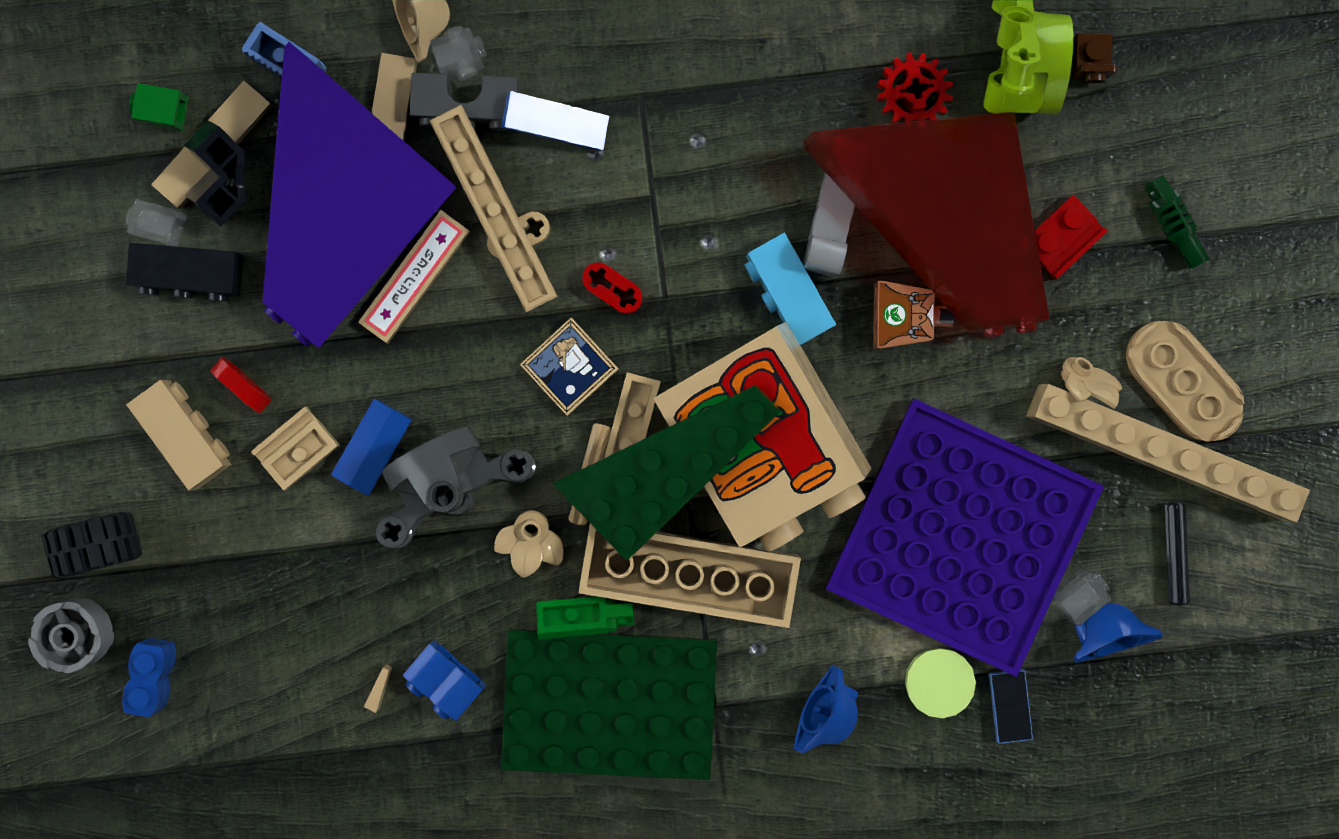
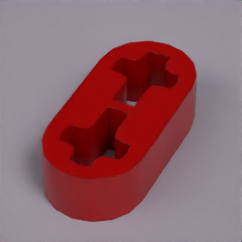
M601 262L592 263L585 268L582 281L590 293L623 314H632L640 308L642 293L636 284ZM600 270H604L606 272L604 278L612 286L610 289L601 284H598L596 288L592 287V279L589 274L592 271L598 273ZM616 287L625 293L629 289L633 290V298L636 300V303L633 306L631 304H627L625 307L620 306L621 298L613 293Z
M221 357L210 369L211 373L254 411L261 413L272 401V398L225 357Z

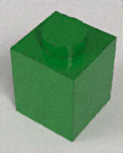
M137 83L136 92L131 94L129 100V111L132 113L131 118L141 124L183 131L189 97L179 90Z

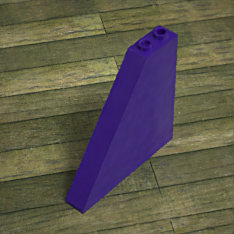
M290 42L284 47L262 303L267 306L264 312L274 321L281 324L285 320L295 329L292 334L307 347L313 343L319 348L456 189V186Z

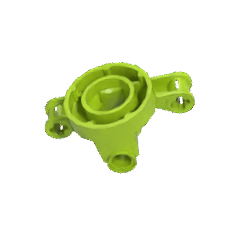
M993 0L992 9L1002 16L996 42L1003 48L1000 68L989 75L983 102L984 108L998 115H1006L1011 112L1058 115L1067 93L1073 56L1074 35L1073 22L1070 15L1034 11L1033 0Z

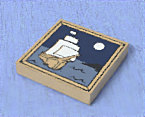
M572 317L520 364L567 416L618 370L616 365Z

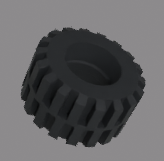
M125 511L50 529L41 535L51 576L57 579L136 560L143 554L133 514Z

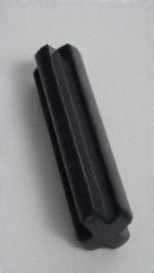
M1170 502L1165 505L1168 598L1170 604L1183 606L1190 603L1186 505L1182 502Z

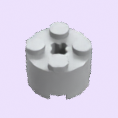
M72 598L47 606L34 617L31 638H28V644L33 657L42 667L46 669L51 668L57 672L71 673L94 664L101 659L113 644L114 632L108 614L99 604L87 598ZM69 632H73V634H74V639H73V640H71V639L69 638V636H68V633H69Z

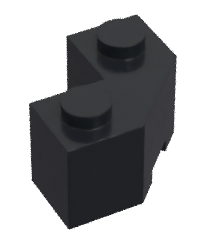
M208 120L184 145L209 169L185 196L209 219L221 227L245 202V187L243 186L245 151L220 126Z

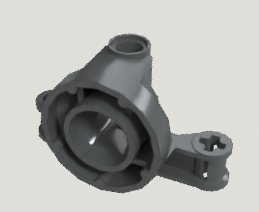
M463 427L448 432L416 447L393 461L382 471L391 492H399L406 507L383 518L376 527L377 540L385 547L402 548L407 546L422 520L436 512L453 515L467 514L475 504L473 492L495 480L521 483L530 480L536 472L534 458L522 450L514 449L487 462L471 427ZM515 458L527 463L522 467L524 471L522 474L516 471L511 472V468L515 466L513 461ZM453 492V500L449 503V496ZM463 496H465V502H464V504L461 506V504H462V502H463ZM391 525L401 527L402 531L397 534L399 539L389 538L388 534L393 531Z

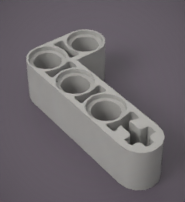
M834 137L802 263L806 271L834 278L841 273L847 252V235L869 146Z

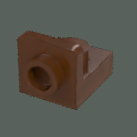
M1077 33L1074 36L1073 78H1084L1085 83L1099 84L1106 82V79L1116 73V65L1112 64L1113 34Z

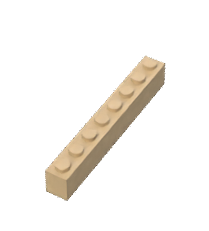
M1050 384L1038 385L1026 415L1027 418L1283 521L1298 522L1310 492L1307 488L1092 401L1085 400L1079 402L1070 392Z

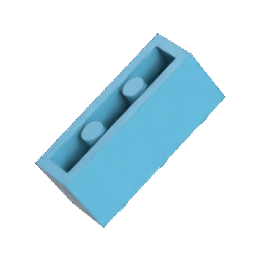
M785 232L747 253L746 258L749 262L744 264L752 281L755 283L759 280L766 293L761 296L768 310L771 313L777 311L782 322H787L800 345L836 325Z

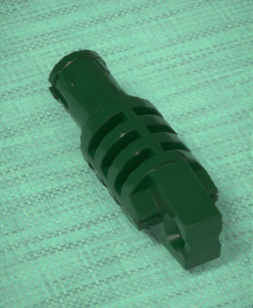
M1164 175L1148 182L1145 188L1151 199L1149 203L1153 214L1156 215L1158 223L1161 224L1163 232L1166 233L1168 241L1177 244L1188 264L1189 270L1208 261L1210 257L1195 233L1198 230L1196 228L1197 224L1193 221V216L1188 212V207L1183 203V198L1176 188L1172 189Z

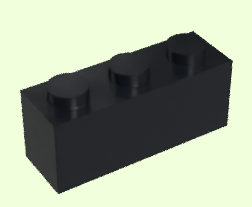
M129 242L125 285L136 287L137 294L159 296V290L172 291V297L194 299V293L207 294V300L228 302L229 296H240L244 255L235 251Z

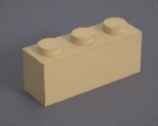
M159 380L126 405L188 490L199 489L232 465L227 459L230 455L229 451L219 439L216 438L214 440L206 430L209 427L208 422L199 411H192L185 401L188 399V395L181 385L177 382L172 383L170 380Z

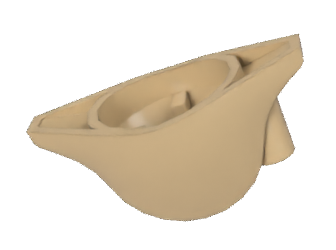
M392 0L403 35L417 62H423L427 57L430 43L448 25L450 18L448 4L446 0Z

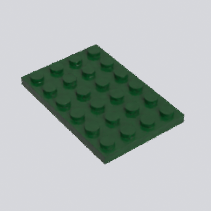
M509 629L501 770L710 780L717 639L628 634H596L538 639L537 630Z

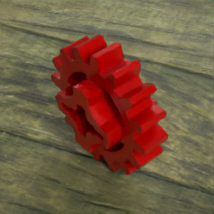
M910 52L906 54L904 63L897 57L892 61L894 70L888 67L884 68L882 74L887 80L878 81L876 87L884 90V92L876 97V101L886 103L881 113L882 115L889 112L893 114L890 122L892 125L900 119L903 121V130H908L910 125L915 123L919 131L924 128L925 120L931 126L937 122L935 113L940 116L946 114L948 110L942 103L947 104L953 100V96L946 93L953 86V82L944 81L943 78L948 73V69L938 71L936 69L939 62L937 58L929 64L926 62V53H922L918 60H914ZM920 71L925 72L932 79L929 80L924 75H922ZM903 72L904 83L892 88L894 79ZM911 85H914L915 90H921L922 92L917 99H915L914 93L907 92ZM937 95L934 106L926 111V99ZM900 103L906 107L909 113L903 111L897 104Z

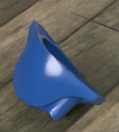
M1114 603L1103 604L1096 607L1086 621L1074 626L1082 644L1081 649L1074 656V662L1079 663L1159 640L1163 634L1159 629L1150 627L1140 621L1125 606Z
M832 665L808 697L801 713L793 747L794 750L805 753L821 744H837L847 739L853 732L858 719V709L855 702L858 692L844 684L843 672L839 667Z

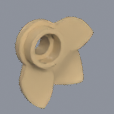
M1069 357L1062 365L1061 376L1069 392L1079 402H1083L1089 396H1093L1113 409L1117 407L1119 402L1118 392L1122 390V386L1114 376L1102 369L1094 368L1088 360L1082 357Z
M529 510L521 513L517 517L515 524L502 528L495 539V552L511 554L512 567L523 578L533 574L539 568L542 561L559 566L563 560L564 552L561 538L549 530L547 518L538 511ZM529 524L535 525L538 531L528 533L525 530V526Z

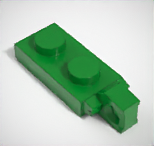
M598 596L540 601L536 603L538 639L607 634L608 632L617 631V627L634 625V608L632 603L615 604V600Z

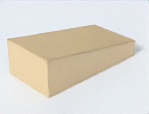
M385 665L382 668L364 705L365 708L375 713L380 710L392 670L391 666Z

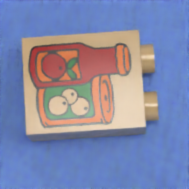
M787 322L774 327L653 398L669 427L754 385H757L782 410L704 486L739 548L759 538L767 552L773 551L804 532L796 518L802 513L820 504L829 519L845 512L866 498L858 483L866 478L871 467Z

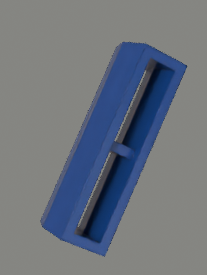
M373 399L331 475L369 496L412 418L380 400Z

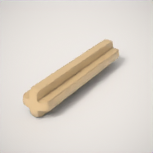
M599 423L593 425L582 469L604 459L611 434L609 426ZM572 505L568 518L569 521L577 525H586L588 520Z

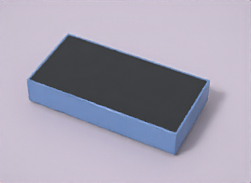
M1020 669L1017 677L1005 671L988 673L996 742L1001 744L1033 740L1025 670Z

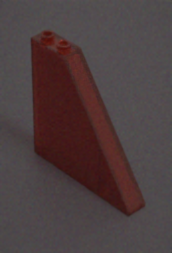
M1014 112L814 131L803 141L804 149L970 334L983 332L984 338L1004 335V329L1016 328L1017 334L1038 330V324L1050 319Z

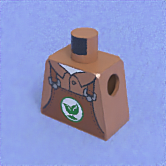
M877 281L874 283L873 349H885L932 341L934 339V327H953L954 307L934 306L935 294L933 290L887 281Z

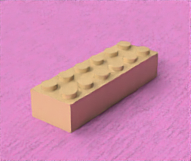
M590 523L579 593L789 628L801 557L797 554L779 551L767 552L766 549L749 546L739 548L737 544L658 531L626 561Z

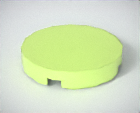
M936 647L917 655L907 668L905 687L908 697L918 710L928 716L946 718L957 715L968 706L974 696L976 680L973 669L963 656L952 649Z

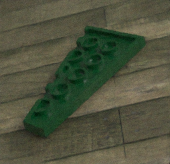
M754 385L552 484L614 549L628 561L782 410L757 385Z

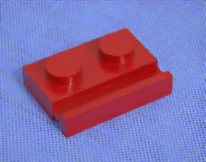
M1073 194L1020 244L1056 280L1105 235L1108 230L1097 222L1094 215Z

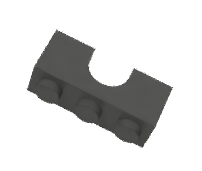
M412 73L410 116L414 121L419 122V126L433 128L430 120L462 105L474 129L475 124L489 125L490 130L509 131V129L501 128L507 92L510 91L520 93V82L515 77L482 76V89L479 96L470 103H459L451 97V80L447 74Z

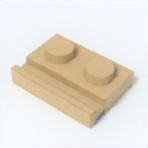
M304 407L251 452L261 461L263 467L283 490H287L340 445L312 414L311 410L308 407Z

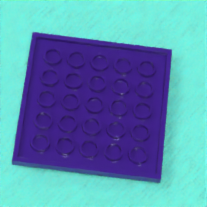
M912 398L825 589L1017 677L1104 486Z

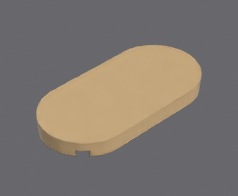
M1155 321L1142 326L1133 334L1126 351L1127 365L1131 374L1184 434L1198 441L1209 442L1223 440L1239 428L1244 416V397L1241 389L1187 328L1171 321Z

